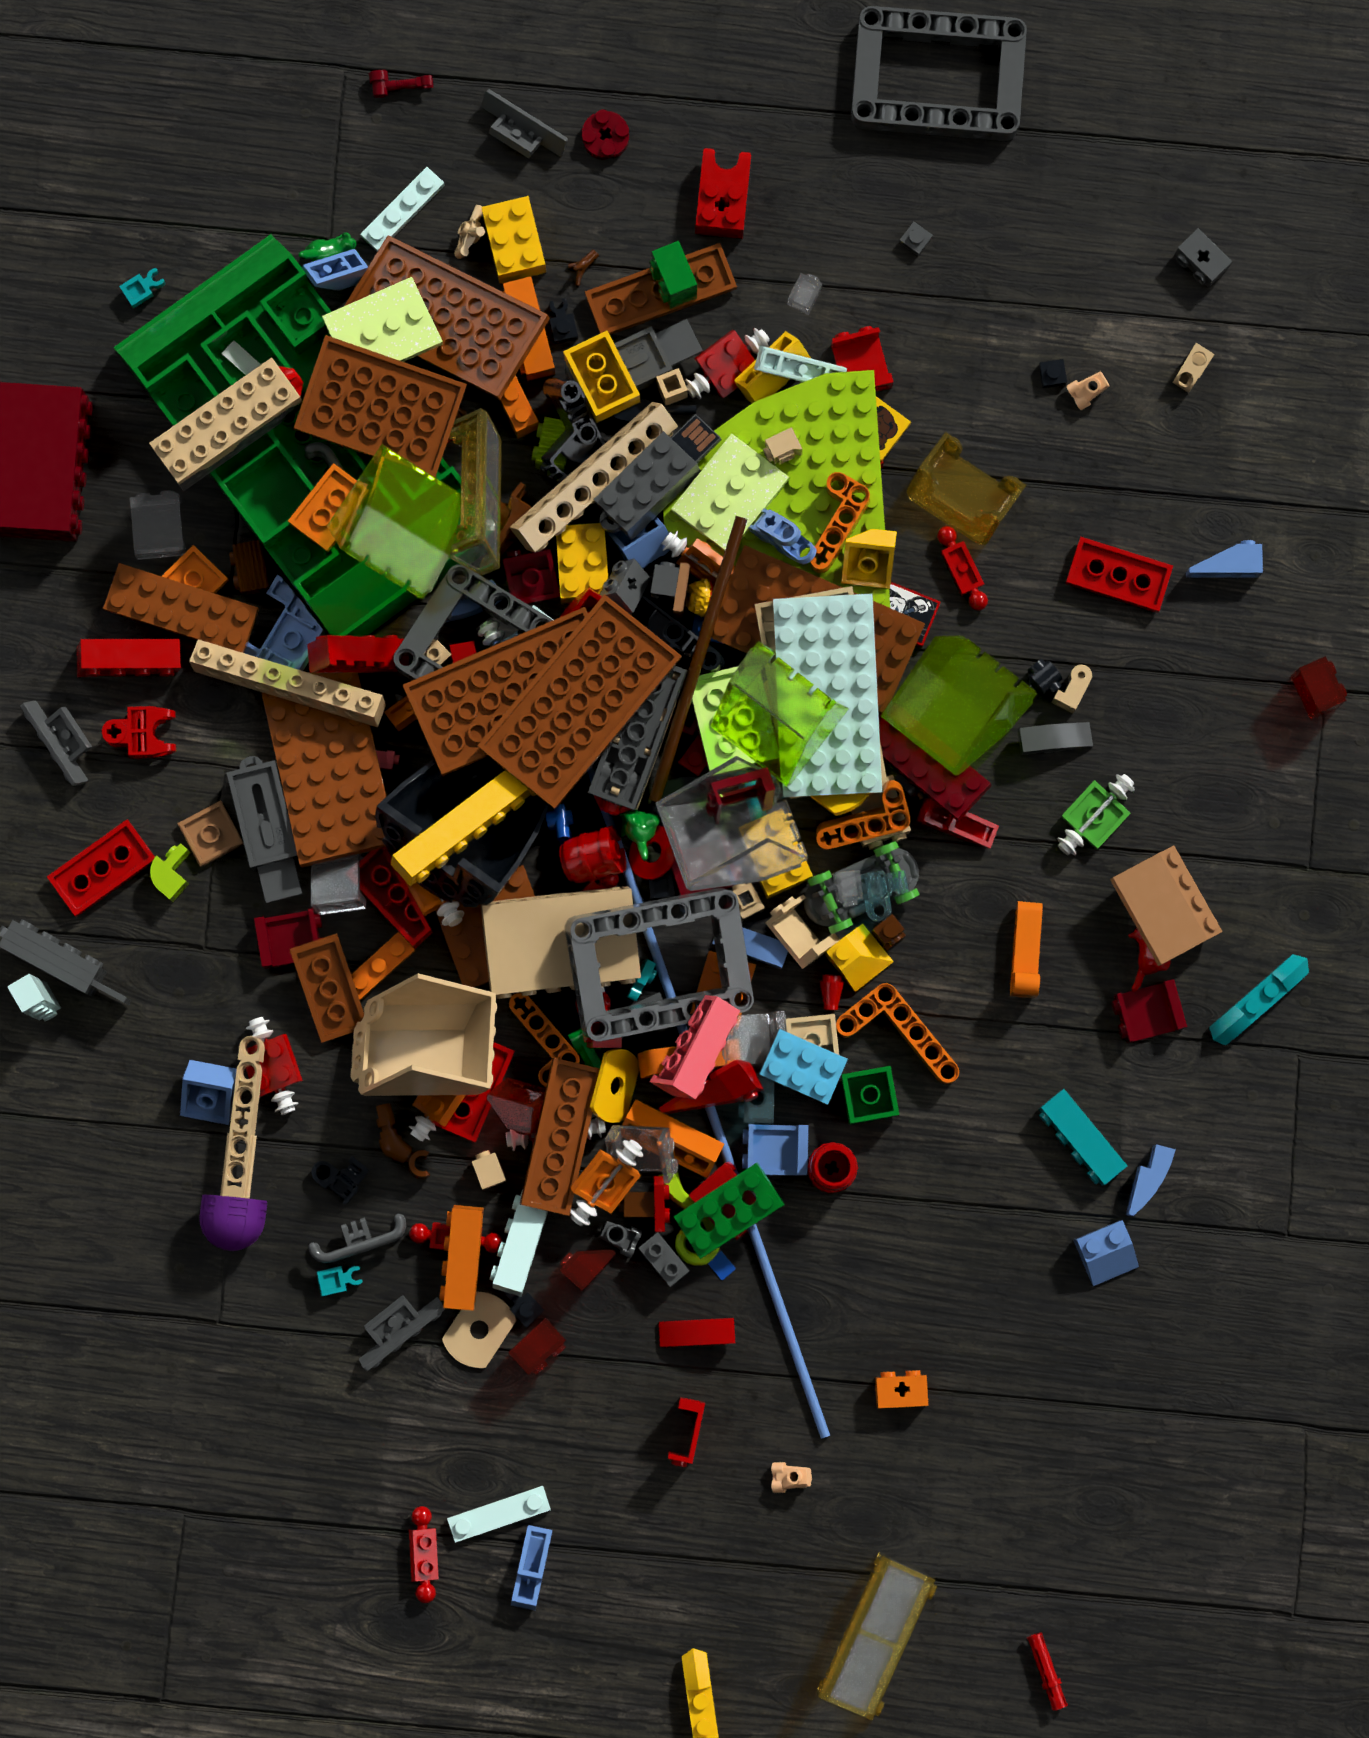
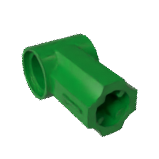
M581 1028L568 1034L577 1054H580L585 1065L600 1068L604 1055L601 1048L587 1047V1043L583 1040Z

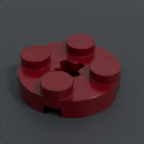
M604 109L598 110L583 125L582 141L584 147L591 156L600 160L620 156L629 144V127L626 121L615 112ZM601 131H610L611 139H600Z

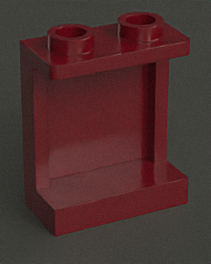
M313 908L308 909V911L269 918H254L261 964L264 969L294 964L290 953L291 948L321 939L318 928H322L320 913L316 914Z

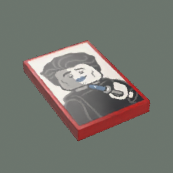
M891 582L889 589L890 608L925 623L916 644L919 647H923L941 602Z

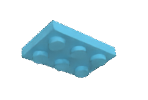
M779 1029L759 1075L828 1105L848 1059Z

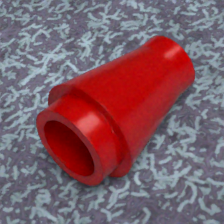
M822 974L820 985L824 1009L838 1010L844 985L842 975Z

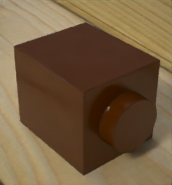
M628 1192L619 1203V1212H624L625 1218H654V1192Z

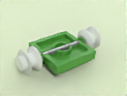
M1115 775L1117 782L1115 784L1108 783L1110 793L1094 780L1064 812L1061 818L1075 831L1066 829V837L1064 839L1057 838L1059 841L1058 847L1066 855L1070 853L1076 855L1075 848L1077 846H1084L1082 837L1097 850L1131 814L1117 801V799L1127 800L1126 792L1135 791L1133 788L1134 782L1127 775Z

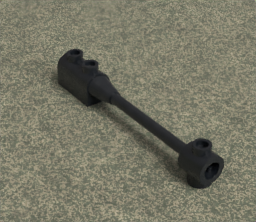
M1042 658L1027 670L1030 674L1027 687L959 742L956 741L948 746V748L960 757L965 748L1033 693L1037 692L1042 695L1046 692L1050 695L1055 693L1062 687L1059 683L1063 679L1060 672L1050 661L1047 660L1045 662ZM901 773L894 776L895 781L902 785L904 794L910 801L916 798L920 802L927 796Z

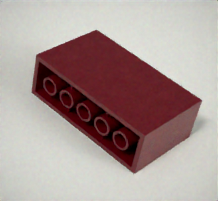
M0 382V537L77 542L78 535H81L82 520H79L80 511L84 510V496H81L82 487L86 486V472H83L84 463L88 462V449H85L86 439H90V425H87L88 416L92 415L93 408L92 401H89L88 395L85 394L82 387Z

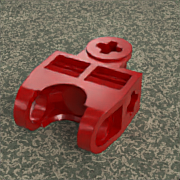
M153 706L127 707L128 719H111L102 727V736L106 742L112 747H128V756L131 759L157 758L176 752V744L164 743V741H160L155 737V730L160 724L166 723V720L176 719V712L173 710ZM117 728L121 734H117V738L114 739L110 733H113L114 729Z

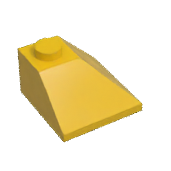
M870 529L846 539L841 583L890 589L897 532Z
M861 924L825 952V956L854 992H857L894 962L864 924Z

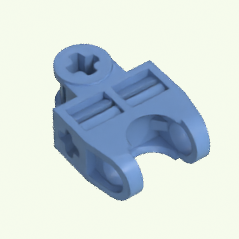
M763 508L759 519L754 525L748 527L760 540L773 545L778 552L800 564L809 563L816 555L817 550L815 546L801 535L800 529L793 522L770 509ZM810 548L806 556L800 557L802 550Z

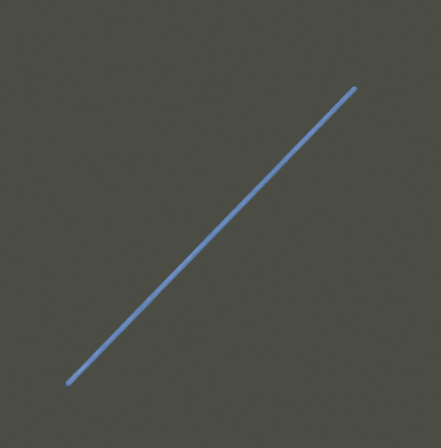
M595 764L587 771L591 783L596 772ZM601 811L606 827L613 826L618 832L613 815ZM617 841L620 849L624 848L622 841ZM626 855V871H623L626 885L632 890L633 904L643 903ZM652 927L647 928V931H643L653 962L656 963L655 967L666 999L676 997ZM686 1024L676 1026L679 1035L688 1030ZM715 1106L706 1107L705 1110L715 1138L724 1143L721 1150L724 1163L730 1161L736 1168ZM755 1224L748 1228V1232L822 1439L830 1436L761 1236Z

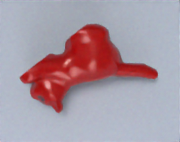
M1137 928L1128 935L1130 938H1134L1140 947L1139 970L1132 986L1133 992L1140 988L1145 975L1166 971L1171 964V960L1160 966L1157 965Z

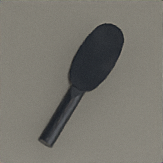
M640 399L639 403L612 416L619 421L630 422L653 401ZM663 405L670 415L696 414V405Z

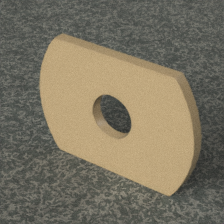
M476 1292L474 1311L461 1310L442 1338L448 1352L464 1365L486 1368L517 1321L515 1315L509 1310L510 1307L495 1295ZM481 1320L488 1325L489 1331L485 1338L476 1339L471 1335L470 1327L475 1321Z

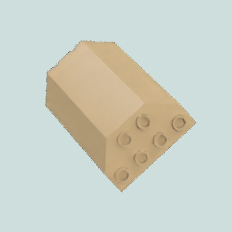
M418 973L369 999L364 1007V1017L361 1022H357L353 1035L354 1043L350 1077L353 1082L359 1084L358 1090L360 1094L365 1096L478 1095L491 1089L493 1083L492 1062L495 1055L493 1041L496 1033L494 1026L495 1013L497 1011L496 993Z

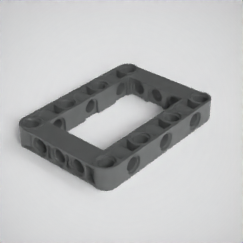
M880 6L864 8L860 13L851 110L853 125L859 129L998 141L1013 139L1017 134L1020 124L1027 33L1025 23L1021 19L1012 17ZM872 18L877 23L874 25H869L865 22V20ZM916 22L922 23L924 28L916 29L913 24ZM967 26L972 32L964 33L960 28ZM1015 30L1019 33V36L1012 37L1008 31ZM886 36L903 38L902 40L931 43V40L946 41L954 45L979 46V44L997 46L1001 50V57L998 68L999 82L996 96H998L996 109L877 99L882 39ZM865 110L870 115L868 117H861L858 115V111ZM913 114L917 117V120L909 121L905 116ZM961 118L965 124L956 125L953 120ZM1009 122L1013 128L1004 129L1001 123Z
M455 565L448 570L394 654V664L397 671L411 681L443 668L426 657L425 653L434 640L437 641L439 638L438 633L447 620L450 621L452 618L451 614L460 599L462 601L463 599H470L481 606L484 612L507 626L508 624L512 625L523 633L553 620L466 566ZM457 575L466 577V581L462 584L454 583L453 579ZM499 600H504L508 603V606L503 610L496 609L494 605ZM404 656L413 658V662L409 666L400 664V660Z
M716 888L576 915L569 918L565 924L581 1030L586 1037L594 1041H605L688 1024L693 1013H687V1006L694 1002L697 1009L705 995L718 996L740 1010L739 1013L748 1011L754 1003L738 898L730 890ZM726 895L727 904L721 908L719 906V899L721 896ZM678 904L680 912L677 916L673 917L671 909L674 905ZM630 913L632 915V922L629 926H625L623 918L626 914ZM711 917L722 988L605 1010L602 993L605 990L601 986L599 974L601 965L597 961L594 944L597 943L596 940H599V937L609 935L622 936L647 931V928L660 925L668 927L693 922L696 918ZM583 923L584 932L577 936L575 934V927L577 924ZM741 992L743 1000L740 1004L736 1005L734 998ZM643 1012H647L648 1020L644 1024H640V1015ZM599 1021L601 1025L600 1030L593 1034L591 1026L594 1022Z

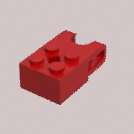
M710 148L703 149L695 234L743 239L751 164L750 152H741L737 165L731 169H723L715 161V150ZM719 206H724V211H719Z

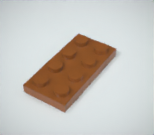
M336 933L291 948L290 953L321 1043L354 1032L357 1022H361L364 1017V1011L338 934Z

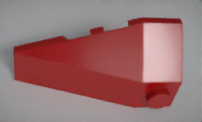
M736 1059L709 1075L711 1080L704 1082V1089L696 1099L676 1096L659 1107L661 1113L672 1114L740 1101L749 1102L759 1096L758 1092L764 1089L752 1064Z

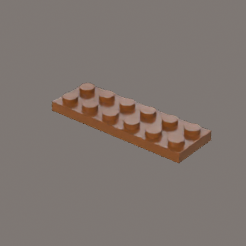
M718 243L685 255L697 282V298L670 309L667 302H662L658 291L660 289L658 280L654 282L649 268L585 291V296L599 333L608 331L612 335L736 290L737 285L721 244Z
M121 563L118 564L103 607L104 611L242 653L245 652L259 611L258 607Z
M552 1058L520 1205L566 1216L570 1215L574 1198L571 1186L578 1179L593 1113L590 1104L600 1068Z

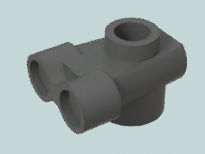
M605 1221L599 1233V1238L620 1249V1254L631 1258L642 1235V1230L633 1226L629 1229L619 1224ZM611 1229H614L617 1233L614 1239L609 1237Z

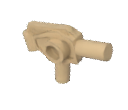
M475 205L470 220L464 221L458 229L460 236L455 250V257L458 259L469 254V247L485 234V229L480 227L481 223L479 222L482 216L481 205Z

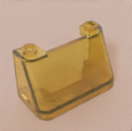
M945 432L918 468L907 488V495L914 503L973 542L985 545L990 541L1020 497L1026 484L1013 476H1005L1000 482L996 481L960 457L963 449L960 441Z

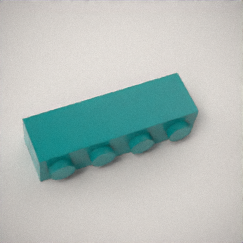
M1065 1089L1059 1091L1039 1108L1041 1111L1039 1116L1048 1127L1052 1125L1055 1128L1057 1139L1062 1145H1069L1073 1150L1071 1153L1072 1157L1079 1165L1084 1164L1088 1168L1089 1172H1087V1175L1095 1184L1100 1183L1102 1186L1107 1184L1127 1167V1164Z

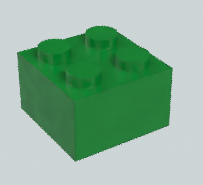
M676 241L652 251V260L649 261L651 267L649 270L654 282L657 280L659 282L660 289L658 291L662 302H667L671 309L696 299L697 282L680 242Z
M891 1066L841 1074L840 1079L849 1125L900 1115Z

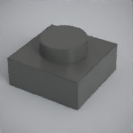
M913 222L901 237L899 243L916 256H919L931 241L933 235L916 222Z

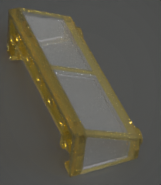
M480 408L456 419L449 436L450 439L453 438L454 443L459 446L462 445L461 521L459 525L451 528V533L454 534L449 542H442V554L482 576L500 568L502 440L489 414Z
M880 1552L874 1562V1573L871 1572L869 1575L870 1578L829 1669L826 1670V1678L820 1681L816 1690L819 1698L870 1720H873L875 1715L879 1717L885 1703L881 1701L927 1598L931 1600L937 1588V1585H934L935 1579Z

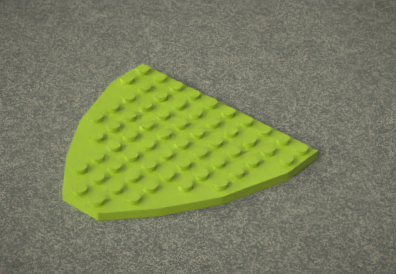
M874 370L825 373L753 402L714 430L722 440L698 463L700 471H702L731 433L767 460L763 451L766 448L765 440L792 427L802 447V455H795V458L780 465L779 463L774 464L773 461L770 462L789 476V480L766 509H770L793 522L800 529L801 535L815 546L841 502L828 494L827 479L832 473L841 472L864 485L870 492V503L850 537L870 529L885 530ZM837 480L831 484V487L836 491L844 488V483ZM689 484L663 509L664 525L668 533L674 534L678 531L677 537L679 539L686 537V547L689 548L698 538L708 543L715 552L723 556L724 551L671 511L673 505L690 486ZM855 493L852 496L853 501L857 503L863 502L866 498L863 493ZM845 513L840 516L839 520L844 524H848L853 520V517ZM750 530L741 539L734 566H736L742 549L746 545L840 587L852 586L854 593L873 594V601L890 608L889 589L841 583L845 545L832 567L825 573H817L811 568L810 562L800 564L778 552L773 545L760 540ZM836 534L829 535L827 542L835 545L840 542V537ZM810 548L802 550L800 557L806 556ZM825 548L822 557H816L818 565H820L821 562L826 563L825 555L828 551Z

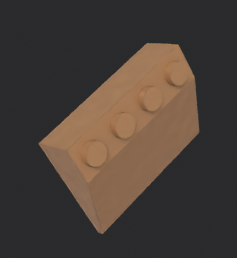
M1175 846L1148 858L1110 879L1158 966L1222 932Z

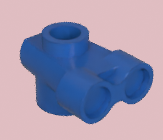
M559 804L555 810L546 813V821L549 831L556 830V838L561 846L566 840L572 838L569 825L574 824L572 811L567 810L564 804Z

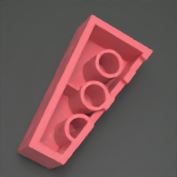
M705 995L688 1021L690 1028L679 1035L675 1041L677 1043L676 1050L670 1057L666 1055L661 1063L665 1067L659 1076L654 1074L650 1082L672 1096L696 1099L704 1089V1082L708 1074L715 1067V1060L719 1052L726 1045V1038L730 1030L737 1023V1016L740 1010L718 996Z

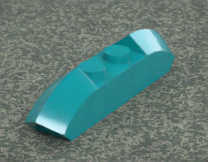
M1292 954L1209 1027L1213 1040L1227 1045L1309 973L1307 958Z

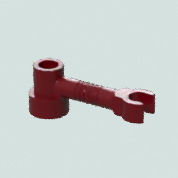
M386 70L369 72V82L373 87L374 98L387 97V91L434 88L432 75L408 80L389 81L388 71Z

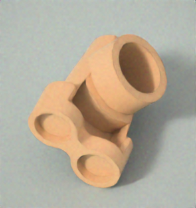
M1100 371L1080 382L1075 380L1066 387L1078 408L1082 411L1091 405L1090 401L1104 392L1110 385ZM1091 381L1097 383L1098 387L1096 390L1090 388Z
M785 1462L772 1463L773 1480L771 1488L773 1493H785L787 1489L811 1486L812 1475L810 1468L787 1466Z

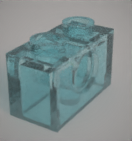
M756 1073L764 1089L759 1092L763 1096V1103L760 1105H753L750 1101L739 1103L738 1118H743V1124H773L774 1081Z

